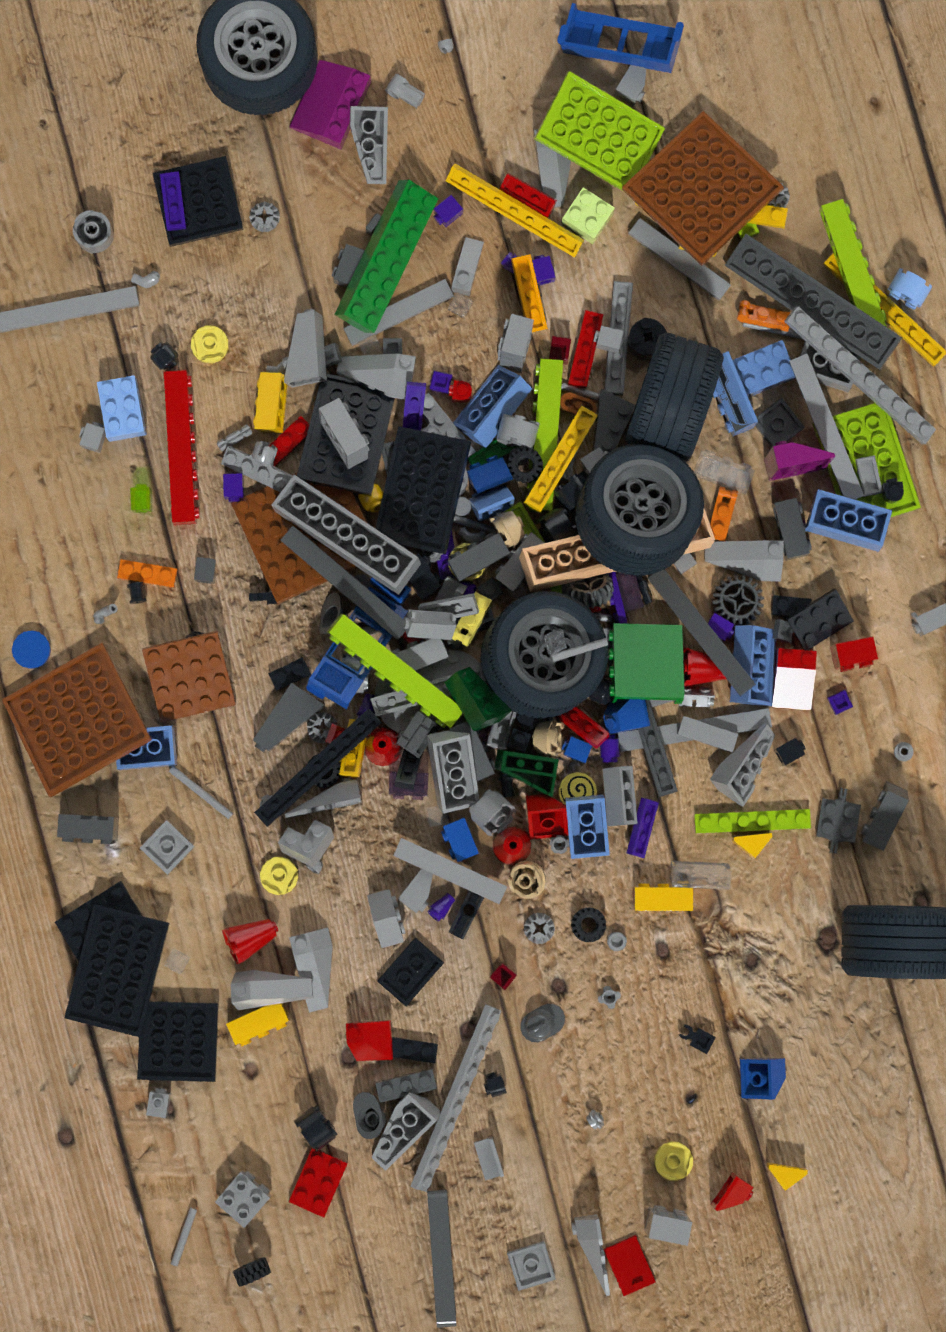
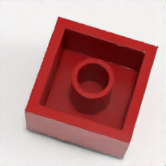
M874 637L837 643L830 647L834 669H840V672L850 671L857 665H859V668L870 667L874 665V661L878 660Z

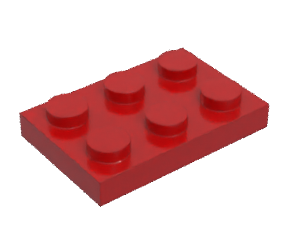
M312 1148L289 1203L324 1218L348 1162L321 1150L316 1152Z

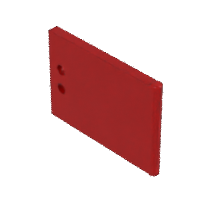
M637 1235L603 1249L623 1296L656 1283L637 1240Z

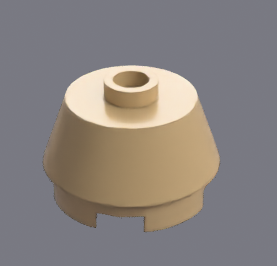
M513 511L496 513V516L490 519L492 527L495 528L497 534H500L507 548L515 547L525 536L522 528L524 524L519 516L516 517Z
M556 720L538 723L532 734L534 750L546 757H558L557 751H562L564 736L561 734V729L564 728L563 723Z
M530 861L518 862L510 871L508 878L509 887L513 893L524 899L535 898L544 890L545 872L536 863Z

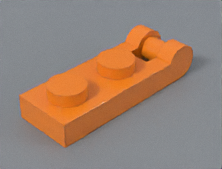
M746 300L740 301V311L737 315L738 321L788 332L789 326L784 321L791 312L753 305Z
M722 486L719 487L710 520L715 540L720 542L726 541L738 495L737 490H725V487ZM723 497L730 498L729 504L722 502Z

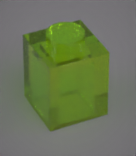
M136 484L135 487L130 488L131 511L133 513L153 512L152 489L147 487L146 484Z

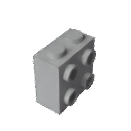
M242 1170L215 1203L245 1228L270 1199L271 1195L269 1194L270 1190L261 1183L259 1185L254 1181L255 1176Z

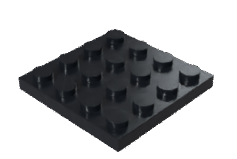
M226 156L152 173L170 247L244 230ZM179 171L187 229L167 231L160 174Z
M122 881L55 921L78 962L94 904L143 916Z
M150 1001L142 1034L139 1037L137 1080L216 1082L219 1003Z

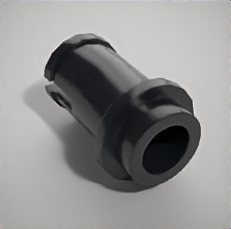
M501 774L499 781L501 780L503 797L515 796L512 782L514 778L507 774Z

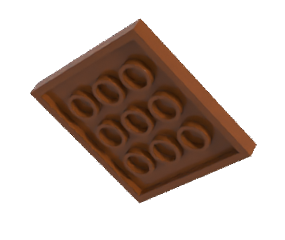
M218 631L142 648L160 722L236 705Z

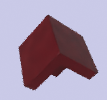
M552 336L549 359L563 360V364L567 365L571 339Z
M501 963L490 978L506 990L517 974Z

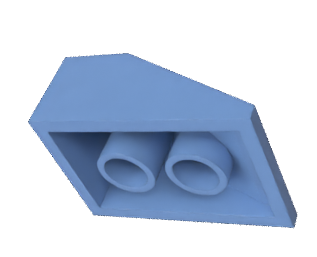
M505 484L490 488L489 491L484 493H474L471 495L472 498L469 499L478 522L493 517L496 513H502L514 506V496Z

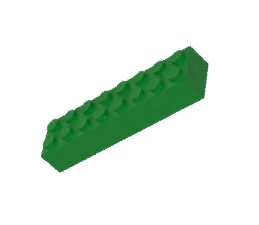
M409 179L398 181L334 315L360 331L375 333L439 198Z

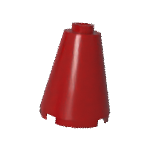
M683 648L684 686L726 680L725 676L706 653Z
M389 728L375 729L366 738L365 754L367 758L379 766H388L396 762L402 753V747L396 743L398 741V734ZM382 741L386 742L384 748L379 747V743Z
M507 827L495 836L493 851L497 859L502 863L515 865L528 858L531 852V841L527 833L522 829ZM510 842H516L517 847L511 849L509 847Z
M269 919L228 927L222 930L226 945L231 950V956L236 964H240L277 937L278 927L274 921L271 922Z

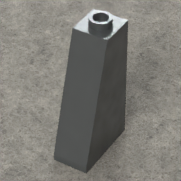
M291 683L254 737L255 747L262 752H265V750L272 751L324 707V704Z

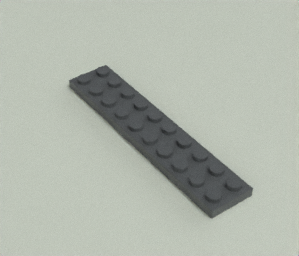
M745 234L725 264L727 268L791 311L799 306L840 344L879 370L882 369L903 339L748 234Z

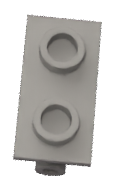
M684 686V700L682 704L678 705L692 707L693 700H696V707L713 706L714 690L708 687L691 689V687Z

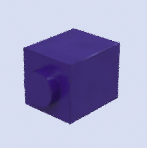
M450 195L434 208L435 215L433 217L439 225L443 224L446 228L463 214V208Z
M539 255L534 257L532 263L537 285L555 282L556 277L550 256Z
M242 473L223 474V493L225 500H228V502H240V499L244 498V476Z
M716 613L712 615L708 622V625L722 642L725 639L730 640L735 631L732 629L733 623Z

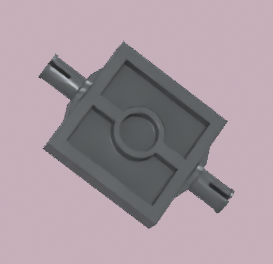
M840 788L838 799L822 798L816 837L826 838L831 841L830 853H833L834 848V853L837 854L840 842L855 843L861 805L846 801L848 789H844L843 793V788Z

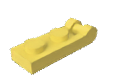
M477 592L474 595L479 608L478 614L461 617L452 637L453 640H459L467 647L493 603L491 599ZM462 630H465V631H467L468 633H467L466 635H464V634H462L461 632H462Z

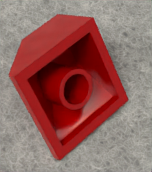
M546 794L526 796L530 840L551 838L557 835L568 836L565 804Z
M391 1020L346 1023L347 1045L356 1061L393 1060Z
M732 1172L710 1205L716 1211L743 1204L744 1201L748 1202L754 1193L752 1191L754 1187Z

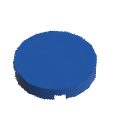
M32 630L18 635L12 646V654L15 661L28 669H35L44 665L51 653L48 639L40 632Z

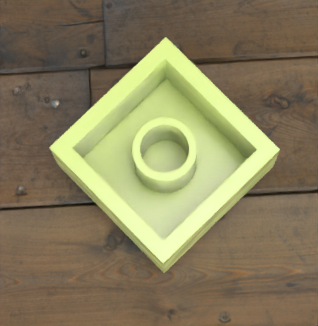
M583 187L562 218V225L591 244H594L612 217L615 207Z

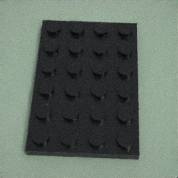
M326 373L327 381H322L319 385L297 477L308 483L372 496L395 398L384 395L383 391L376 388L372 390L368 388L369 385L362 382H354L345 377ZM337 398H340L342 403L345 402L350 410V417L356 419L360 427L358 429L361 435L365 434L369 441L368 447L370 451H368V459L350 469L345 465L320 423L319 408Z
M398 426L375 529L400 545L446 555L471 441Z
M94 904L64 1018L141 1037L170 923Z

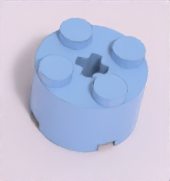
M899 268L888 287L890 291L889 296L897 301L899 299L906 302L905 305L913 310L916 307L920 308L931 291L932 285L930 284L927 287L925 285L926 280L910 271H907L906 274L902 273L903 269Z

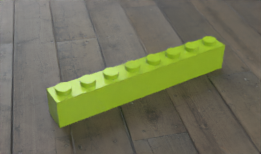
M840 199L821 205L819 212L850 303L887 327L885 311L881 310L879 305L881 303L878 292L875 293L873 285H875L873 276L869 275L867 270L868 261L866 257L862 256V244L855 235V223L850 221L849 218L850 209L848 204H845L844 200Z
M540 359V364H536L535 375L539 376V382L535 383L534 394L538 395L537 402L533 401V413H536V420L532 421L538 422L540 425L533 450H536L541 456L544 468L557 447L563 360ZM529 459L528 469H532L533 462ZM533 480L532 483L527 482V488L532 490L536 481ZM554 491L541 512L526 504V507H529V512H550L553 508Z
M340 614L327 631L330 634L329 639L337 645L339 643L343 644L346 647L344 649L345 652L352 657L354 655L358 656L361 659L359 662L367 669L372 667L376 670L374 674L382 681L386 678L391 682L390 687L398 693L400 690L405 693L406 700L413 705L415 702L421 706L420 711L428 717L430 714L436 718L435 722L442 728H445V726L451 728L461 716L462 712L457 703L344 614Z

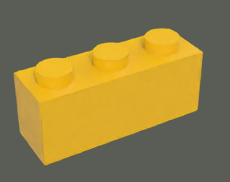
M260 372V377L257 380L258 397L255 400L256 415L253 419L254 429L260 432L283 433L288 387L284 383V374Z
M638 883V887H634V911H693V888H688V884H677L676 888L669 887V884H657V887H650V884Z
M283 1003L259 1008L228 1022L226 1025L234 1044H240L242 1047L251 1043V1038L257 1035L259 1039L269 1035L268 1030L276 1028V1030H280L286 1027V1022L290 1021Z

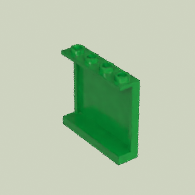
M613 623L611 630H608V641H611L608 659L612 660V666H609V678H612V685L609 686V696H612L613 703H616L617 699L674 700V704H682L684 700L682 625Z

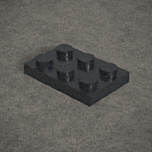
M835 588L786 618L803 650L811 649L854 622Z

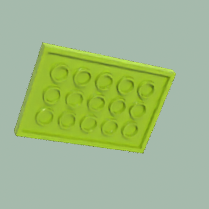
M569 71L534 139L622 190V187L649 162L665 128Z
M876 403L832 416L859 484L860 480L855 460L875 455L881 485L886 483L887 479L897 478L898 482L903 481L904 494L896 503H887L883 499L882 493L866 497L862 496L855 500L892 510L890 518L920 509L921 506L892 418ZM812 423L820 449L824 450L815 425ZM829 464L827 470L834 492L837 495L843 496Z

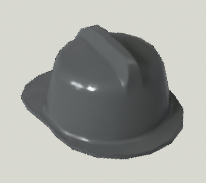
M336 592L330 594L322 606L319 627L321 634H327V631L340 614L347 616L341 608V597Z
M555 1004L540 1006L523 1018L520 1028L522 1035L531 1042L538 1043L546 1040L563 1028L565 1024L564 1012Z
M369 1092L359 1093L353 1101L357 1130L365 1139L376 1138L386 1123L385 1113L380 1108L379 1102L374 1095Z

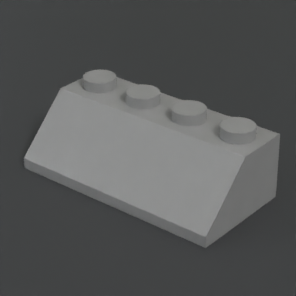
M442 731L427 735L436 801L442 813L469 808L479 801L470 734Z

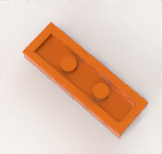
M120 559L117 578L175 588L178 569Z

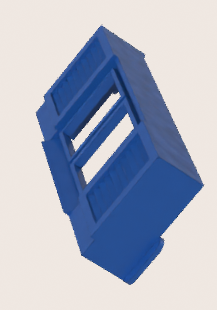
M572 3L567 22L560 28L557 42L561 45L563 53L672 73L684 24L677 22L676 27L673 28L578 10L576 3ZM603 26L622 29L616 51L597 48ZM629 30L648 33L642 56L623 52Z
M368 588L369 591L402 619L407 616L408 611L402 608V606L373 588ZM356 606L349 619L354 622L357 618L380 632L382 635L378 642L386 647L392 635ZM333 642L309 678L306 689L318 698L323 699L327 697L347 710L352 698L372 667H369V669L365 667L364 672L360 675L359 673L364 667L363 665L357 672L332 656L338 647Z

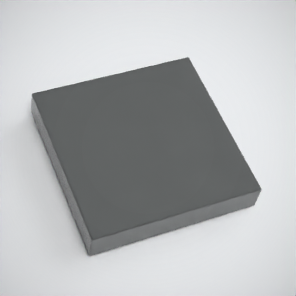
M783 398L757 416L758 422L755 425L771 448L777 442L789 441L805 428Z

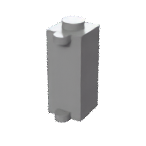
M946 603L920 616H917L915 612L911 613L913 618L912 627L915 633H919L921 637L946 625Z
M408 610L407 616L403 618L402 626L406 631L407 637L452 640L456 629V614Z

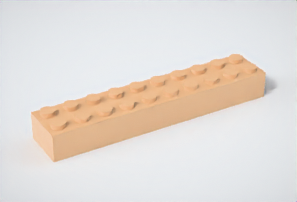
M705 509L701 524L684 554L711 548L715 541ZM642 524L644 528L650 529L647 524ZM579 535L524 548L519 556L530 592L615 572L613 569L602 565L588 552Z

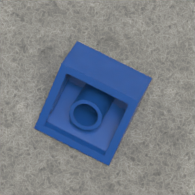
M495 455L487 458V462L480 465L477 462L469 466V470H467L468 479L475 493L478 494L513 480L503 457L498 458Z

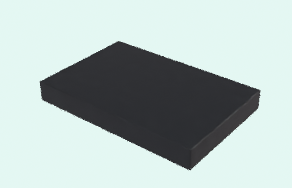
M415 937L377 982L404 1006H407L444 962Z

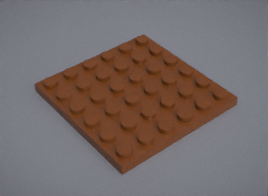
M704 111L622 187V190L701 266L784 189V186Z
M308 483L366 522L352 492ZM267 486L241 498L240 502H232L231 505L277 604L327 582L324 577L280 541L292 526L298 529L347 572L357 568L276 513L272 504L281 492Z
M103 643L2 699L49 797L55 796L152 741Z

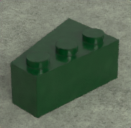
M471 667L456 671L444 682L474 732L500 722L512 712Z
M497 749L495 769L543 794L553 797L559 759Z

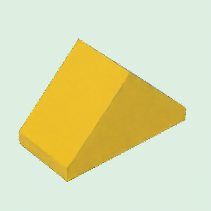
M772 833L732 837V842L752 858H756L772 838Z
M767 1163L766 1165L785 1191L808 1174V1170L805 1168Z

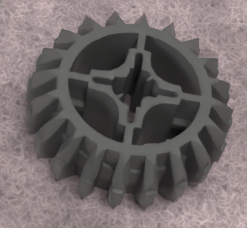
M609 574L561 585L562 594L571 596L582 602L586 607L593 609L595 606L601 607V604H607V601L611 600L614 592L613 581Z
M736 574L734 575V581L728 576L726 578L728 583L722 580L720 582L722 587L716 586L715 589L720 593H713V597L718 598V600L712 601V604H718L719 606L714 611L721 610L722 613L719 616L725 615V619L728 621L731 619V623L734 625L738 621V625L741 626L743 624L742 620L748 625L750 623L749 617L753 621L756 620V616L753 613L761 614L757 607H764V604L758 603V601L764 600V596H758L762 589L755 590L758 583L756 582L752 586L750 584L753 580L752 578L745 582V575H742L741 580H739ZM738 585L736 594H724L727 588ZM744 587L752 594L753 601L745 597ZM739 595L740 600L743 601V603H740L737 606L736 601L733 598H736ZM723 600L732 605V614L725 608ZM742 606L752 607L749 613L738 615Z

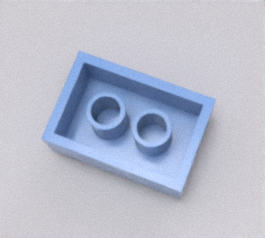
M133 375L97 382L108 441L112 442L147 435L136 377Z

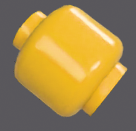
M374 484L372 496L358 494V499L366 511L377 512L380 510L383 491L378 484Z

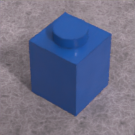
M570 737V740H565L562 750L565 751L564 756L585 764L592 745Z

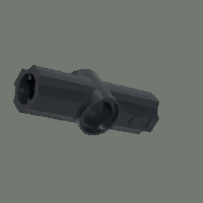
M468 891L449 933L464 940L484 897ZM467 904H471L474 907V913L469 916L463 912V908Z

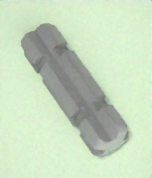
M249 425L241 427V430L238 429L226 436V439L219 440L217 445L221 451H224L227 446H233L243 440V437L250 436L252 430Z

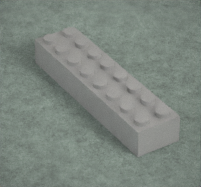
M293 475L272 504L274 511L398 595L421 565L416 555L296 475Z

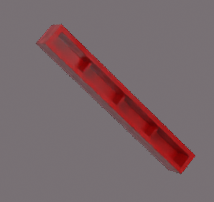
M187 370L164 372L171 512L174 525L197 524V519H200L199 507H196V500H199L198 488H195V481H198L197 469H194L193 463L197 462V456L192 446V443H196L195 432H192L191 425L195 424L194 413L190 411V406H193V394H189V387H192V376H188Z

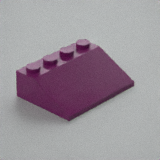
M319 60L313 82L303 95L290 128L341 150L351 129L350 106L362 105L371 84V76L351 67Z
M777 442L764 458L768 480L773 481L825 470L835 458V453L793 442Z

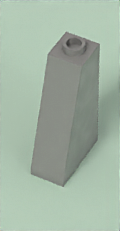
M306 309L303 313H298L296 316L284 383L291 387L327 381L323 318L314 309Z

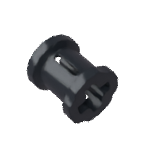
M144 582L127 584L131 595L130 604H139L147 601L143 593Z

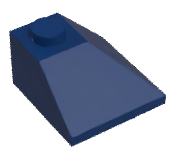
M617 699L616 703H608L603 715L605 728L609 734L650 726L645 700Z
M785 1058L740 1059L741 1097L745 1099H775L786 1079Z

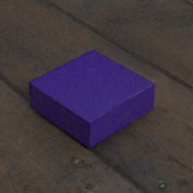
M434 371L430 390L448 394L452 374Z
M845 690L827 698L835 715L853 707Z

